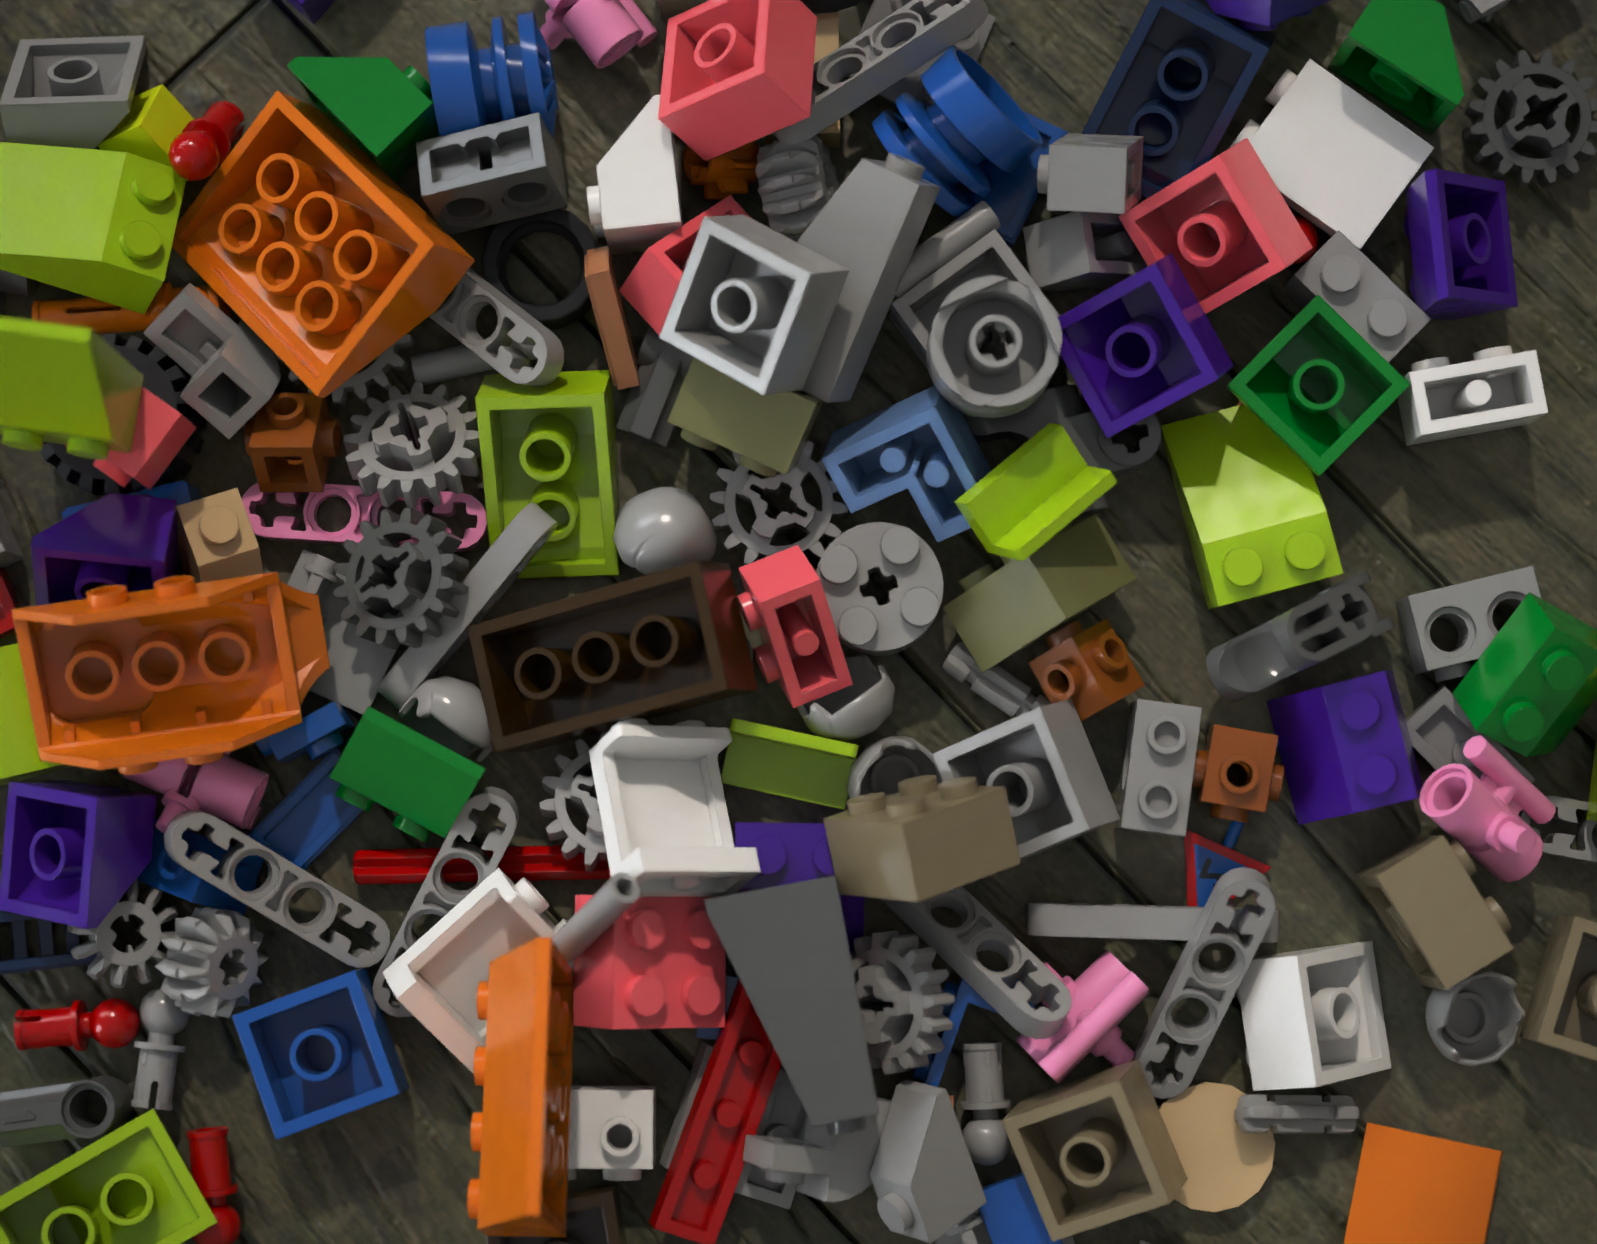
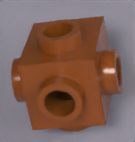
M273 393L271 398L257 411L255 419H249L246 422L244 435L245 449L248 457H251L260 492L324 491L330 459L340 455L342 443L340 422L338 419H330L326 398L318 397L314 393Z
M1108 619L1086 630L1082 628L1078 620L1046 637L1045 641L1050 650L1028 662L1040 683L1043 693L1050 700L1051 704L1072 699L1081 721L1145 686L1128 656L1126 646L1116 635Z
M1217 724L1209 726L1205 750L1197 749L1192 782V787L1198 788L1196 802L1211 804L1209 817L1248 823L1249 811L1265 813L1267 801L1278 802L1284 777V764L1274 763L1279 735ZM1231 764L1240 766L1244 771L1245 779L1240 787L1233 786L1227 779V770Z

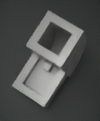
M191 283L160 312L143 333L192 376L180 397L228 439L271 398L279 384L281 376L280 367L274 352L242 319L236 324Z
M876 1096L879 1114L866 1116L868 1128L858 1131L828 1135L827 1124L813 1126L807 1115L803 1140L746 1134L743 1161L765 1168L766 1180L797 1185V1192L824 1202H838L850 1199L863 1192L872 1184L870 1172L891 1100Z

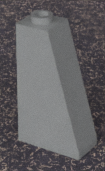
M893 153L888 154L886 161L862 158L797 241V243L850 270L802 390L827 403L850 401L941 188L921 178L925 167Z

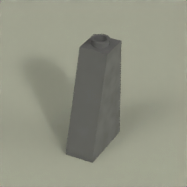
M836 875L705 899L707 915L812 1125L827 1124L828 1135L868 1128L866 1116L879 1114Z

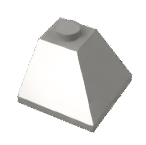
M145 35L21 39L0 100V113L7 142L95 149L130 112L147 48Z

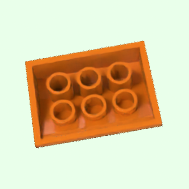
M278 90L179 220L172 248L302 382L316 396L321 398L327 397L433 314L475 261L320 109Z
M536 938L489 962V981H479L477 1016L478 1020H487L486 1046H476L474 1082L476 1086H484L483 1112H473L470 1138L472 1152H481L480 1178H471L469 1181L467 1210L469 1219H478L477 1229L486 1236L566 1237L574 1041V971L552 938Z

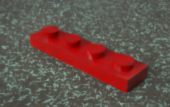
M740 979L725 1015V1027H721L649 1220L650 1225L654 1229L700 1244L716 1243L745 1164L743 1153L746 1134L756 1135L782 1065Z

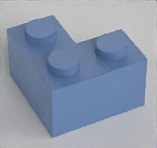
M935 386L833 432L821 457L850 513L908 488L937 543L971 528L954 501L992 471L961 411L950 404Z

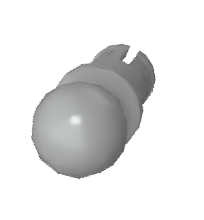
M161 986L150 990L143 997L139 1007V1019L143 1027L149 1031L147 1042L134 1041V1047L140 1048L134 1094L130 1106L148 1108L151 1084L156 1081L158 1088L155 1109L173 1111L172 1099L179 1052L186 1053V1046L173 1045L175 1034L181 1032L188 1024L191 1014L185 1013L180 1007L175 1006V1000L170 999L167 994L161 992Z
M1003 1042L962 1043L965 1101L959 1103L960 1109L973 1110V1119L963 1129L962 1134L972 1162L984 1166L998 1164L1011 1151L1010 1140L1003 1126L1002 1119L998 1116V1109L1011 1107V1100L1005 1099Z

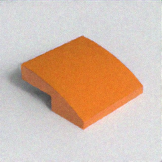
M1367 1122L1344 1244H1486L1504 1151Z

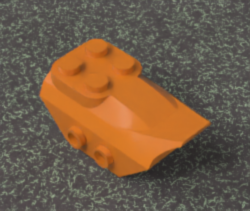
M278 572L195 583L194 577L189 575L172 576L154 582V589L128 593L125 585H108L88 591L86 593L87 599L11 609L40 761L96 770L118 768V772L125 775L148 772L158 767L159 761L184 758L185 763L189 765L212 763L222 759L225 756L224 752L237 750L302 723L301 704L315 681L330 668L318 594L303 592L283 583Z

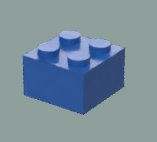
M367 968L353 970L232 1016L276 1140L398 1095L409 1089L382 1010L374 1000L373 985Z

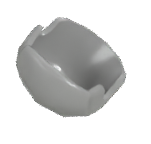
M657 487L636 495L623 505L619 510L612 539L622 562L631 568H636L644 575H648L697 560L709 561L714 556L718 535L702 504L692 493L674 487Z
M865 654L845 657L853 685L797 707L804 723L815 735L837 741L859 740L875 732L892 713L895 692L894 684L890 680L884 665H878L879 670H877Z
M449 676L425 680L412 693L398 712L401 719L416 732L467 759L475 751L481 749L476 761L482 762L494 749L482 693L473 683Z
M890 736L868 744L851 763L847 783L849 798L870 793H885V796H889L899 792L898 783L900 781L922 775H935L937 784L942 783V778L932 756L934 752L907 736Z
M1482 968L1448 990L1433 988L1426 1003L1427 1030L1433 1043L1445 1058L1461 1065L1475 1067L1498 1061L1514 1045L1520 1021L1526 1015L1514 992V988L1517 986L1516 981L1493 970Z

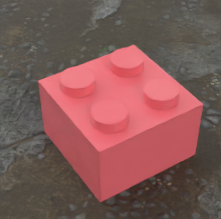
M709 0L669 18L658 119L704 161H708L809 118L811 112L817 16L800 0Z
M1248 138L1243 139L1129 209L1125 214L1118 216L1147 266L1172 253L1205 314L1287 268L1313 248Z
M575 895V913L593 895ZM639 897L574 960L573 1026L612 1030L725 1027L726 951L707 915L704 901L705 899L716 897Z

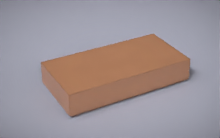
M609 245L587 250V255H584L585 281L614 387L617 386L618 390L639 386L638 356L622 295L619 292L620 287Z

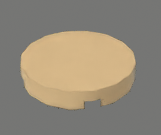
M1206 1081L1193 1083L1176 1097L1163 1099L1158 1105V1109L1188 1178L1174 1199L1190 1209L1219 1212L1242 1205L1260 1191L1273 1167L1275 1140L1271 1127H1269V1132L1266 1134L1244 1133L1240 1131L1239 1124L1234 1119V1110L1237 1109L1238 1098L1245 1093L1229 1084Z

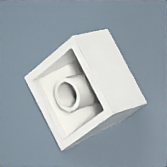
M654 95L597 164L598 186L587 187L590 223L594 227L595 238L606 237L611 255L644 252L647 248L684 225L674 133L658 119L660 95Z
M1372 941L1277 953L1252 959L1236 994L1241 1005L1247 1045L1246 1060L1251 1072L1253 1091L1319 1087L1392 1068Z

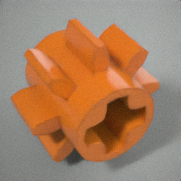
M752 141L740 148L704 161L686 144L683 152V168L691 185L704 186V199L723 200L729 195L747 194L749 192L748 185H751L757 179L755 169L758 163L757 156L760 148L755 141Z

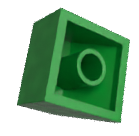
M1371 0L1327 67L1430 135L1434 134L1464 96L1445 6L1435 0Z
M295 57L287 65L307 98L395 183L418 162L416 142L440 137L431 85L411 65L401 72L388 57Z
M1317 294L1226 387L1319 477L1411 384Z
M1529 592L1452 694L1476 731L1525 757L1555 752L1597 698V629Z
M368 706L329 778L340 784L334 794L335 796L367 813L371 810L374 802L397 814L392 826L426 843L431 832L442 838L446 837L486 768Z

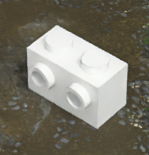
M1507 345L1473 353L1474 361L1450 365L1449 357H1437L1412 363L1410 365L1412 372H1408L1404 376L1411 385L1397 398L1406 445L1531 424L1546 415L1548 408L1536 350L1513 354L1511 346Z
M572 1085L568 1180L577 1179V1169H603V1180L634 1181L641 1180V1169L654 1168L656 1164L657 1086Z

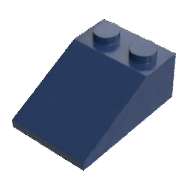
M1150 0L1081 134L1144 136L1141 195L1146 198L1152 196L1211 159L1277 34L1271 31L1244 29L1240 26L1239 19L1215 14L1206 0Z

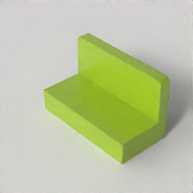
M1049 423L954 502L988 553L1023 561L1113 487L1117 480L1111 470L1088 466L1061 424Z
M732 718L730 725L732 742L727 746L721 774L722 784L845 810L851 763L856 759L859 745Z

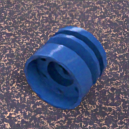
M534 11L518 13L520 43L509 44L503 16L492 18L490 47L478 48L468 21L426 27L427 64L440 136L539 112L555 141L554 127L557 109H559L555 73L550 47L547 45L537 25Z
M953 45L920 76L927 93L934 102L930 107L917 97L904 92L895 100L903 118L886 109L872 122L876 135L889 153L902 156L925 167L921 178L941 187L935 203L952 216L958 218L976 205L968 188L984 198L994 189L991 178L981 163L985 158L998 168L1011 174L1044 142L1029 117L1007 91L976 60L962 49Z

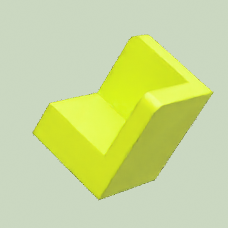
M161 84L134 96L130 112L98 147L101 150L128 152L171 166L168 158L171 142L177 135L182 133L185 126L194 118L168 89Z

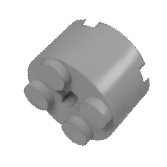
M996 275L969 280L954 289L946 297L933 319L926 349L927 366L931 379L940 394L967 416L1000 418L1018 413L1033 404L1041 396L1057 368L1062 344L1060 322L1049 301L1042 293L1031 286ZM990 335L995 343L1006 341L1008 346L1004 351L1002 360L996 361L991 354L981 355L979 351L982 347L984 336Z
M871 522L850 528L839 535L821 555L816 569L824 589L839 641L842 645L856 652L870 656H885L911 647L928 631L941 606L943 575L938 559L929 545L908 527L886 522ZM879 574L882 582H893L895 588L889 591L887 604L878 605L874 596L863 598L860 591L868 586L870 575Z

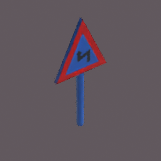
M1278 739V742H1277L1276 752H1277V750H1278V748H1279V739ZM1232 821L1222 845L1186 829L1184 854L1187 906L1205 907L1215 884L1223 874L1232 869L1246 867L1264 874L1272 868L1233 850L1245 823Z

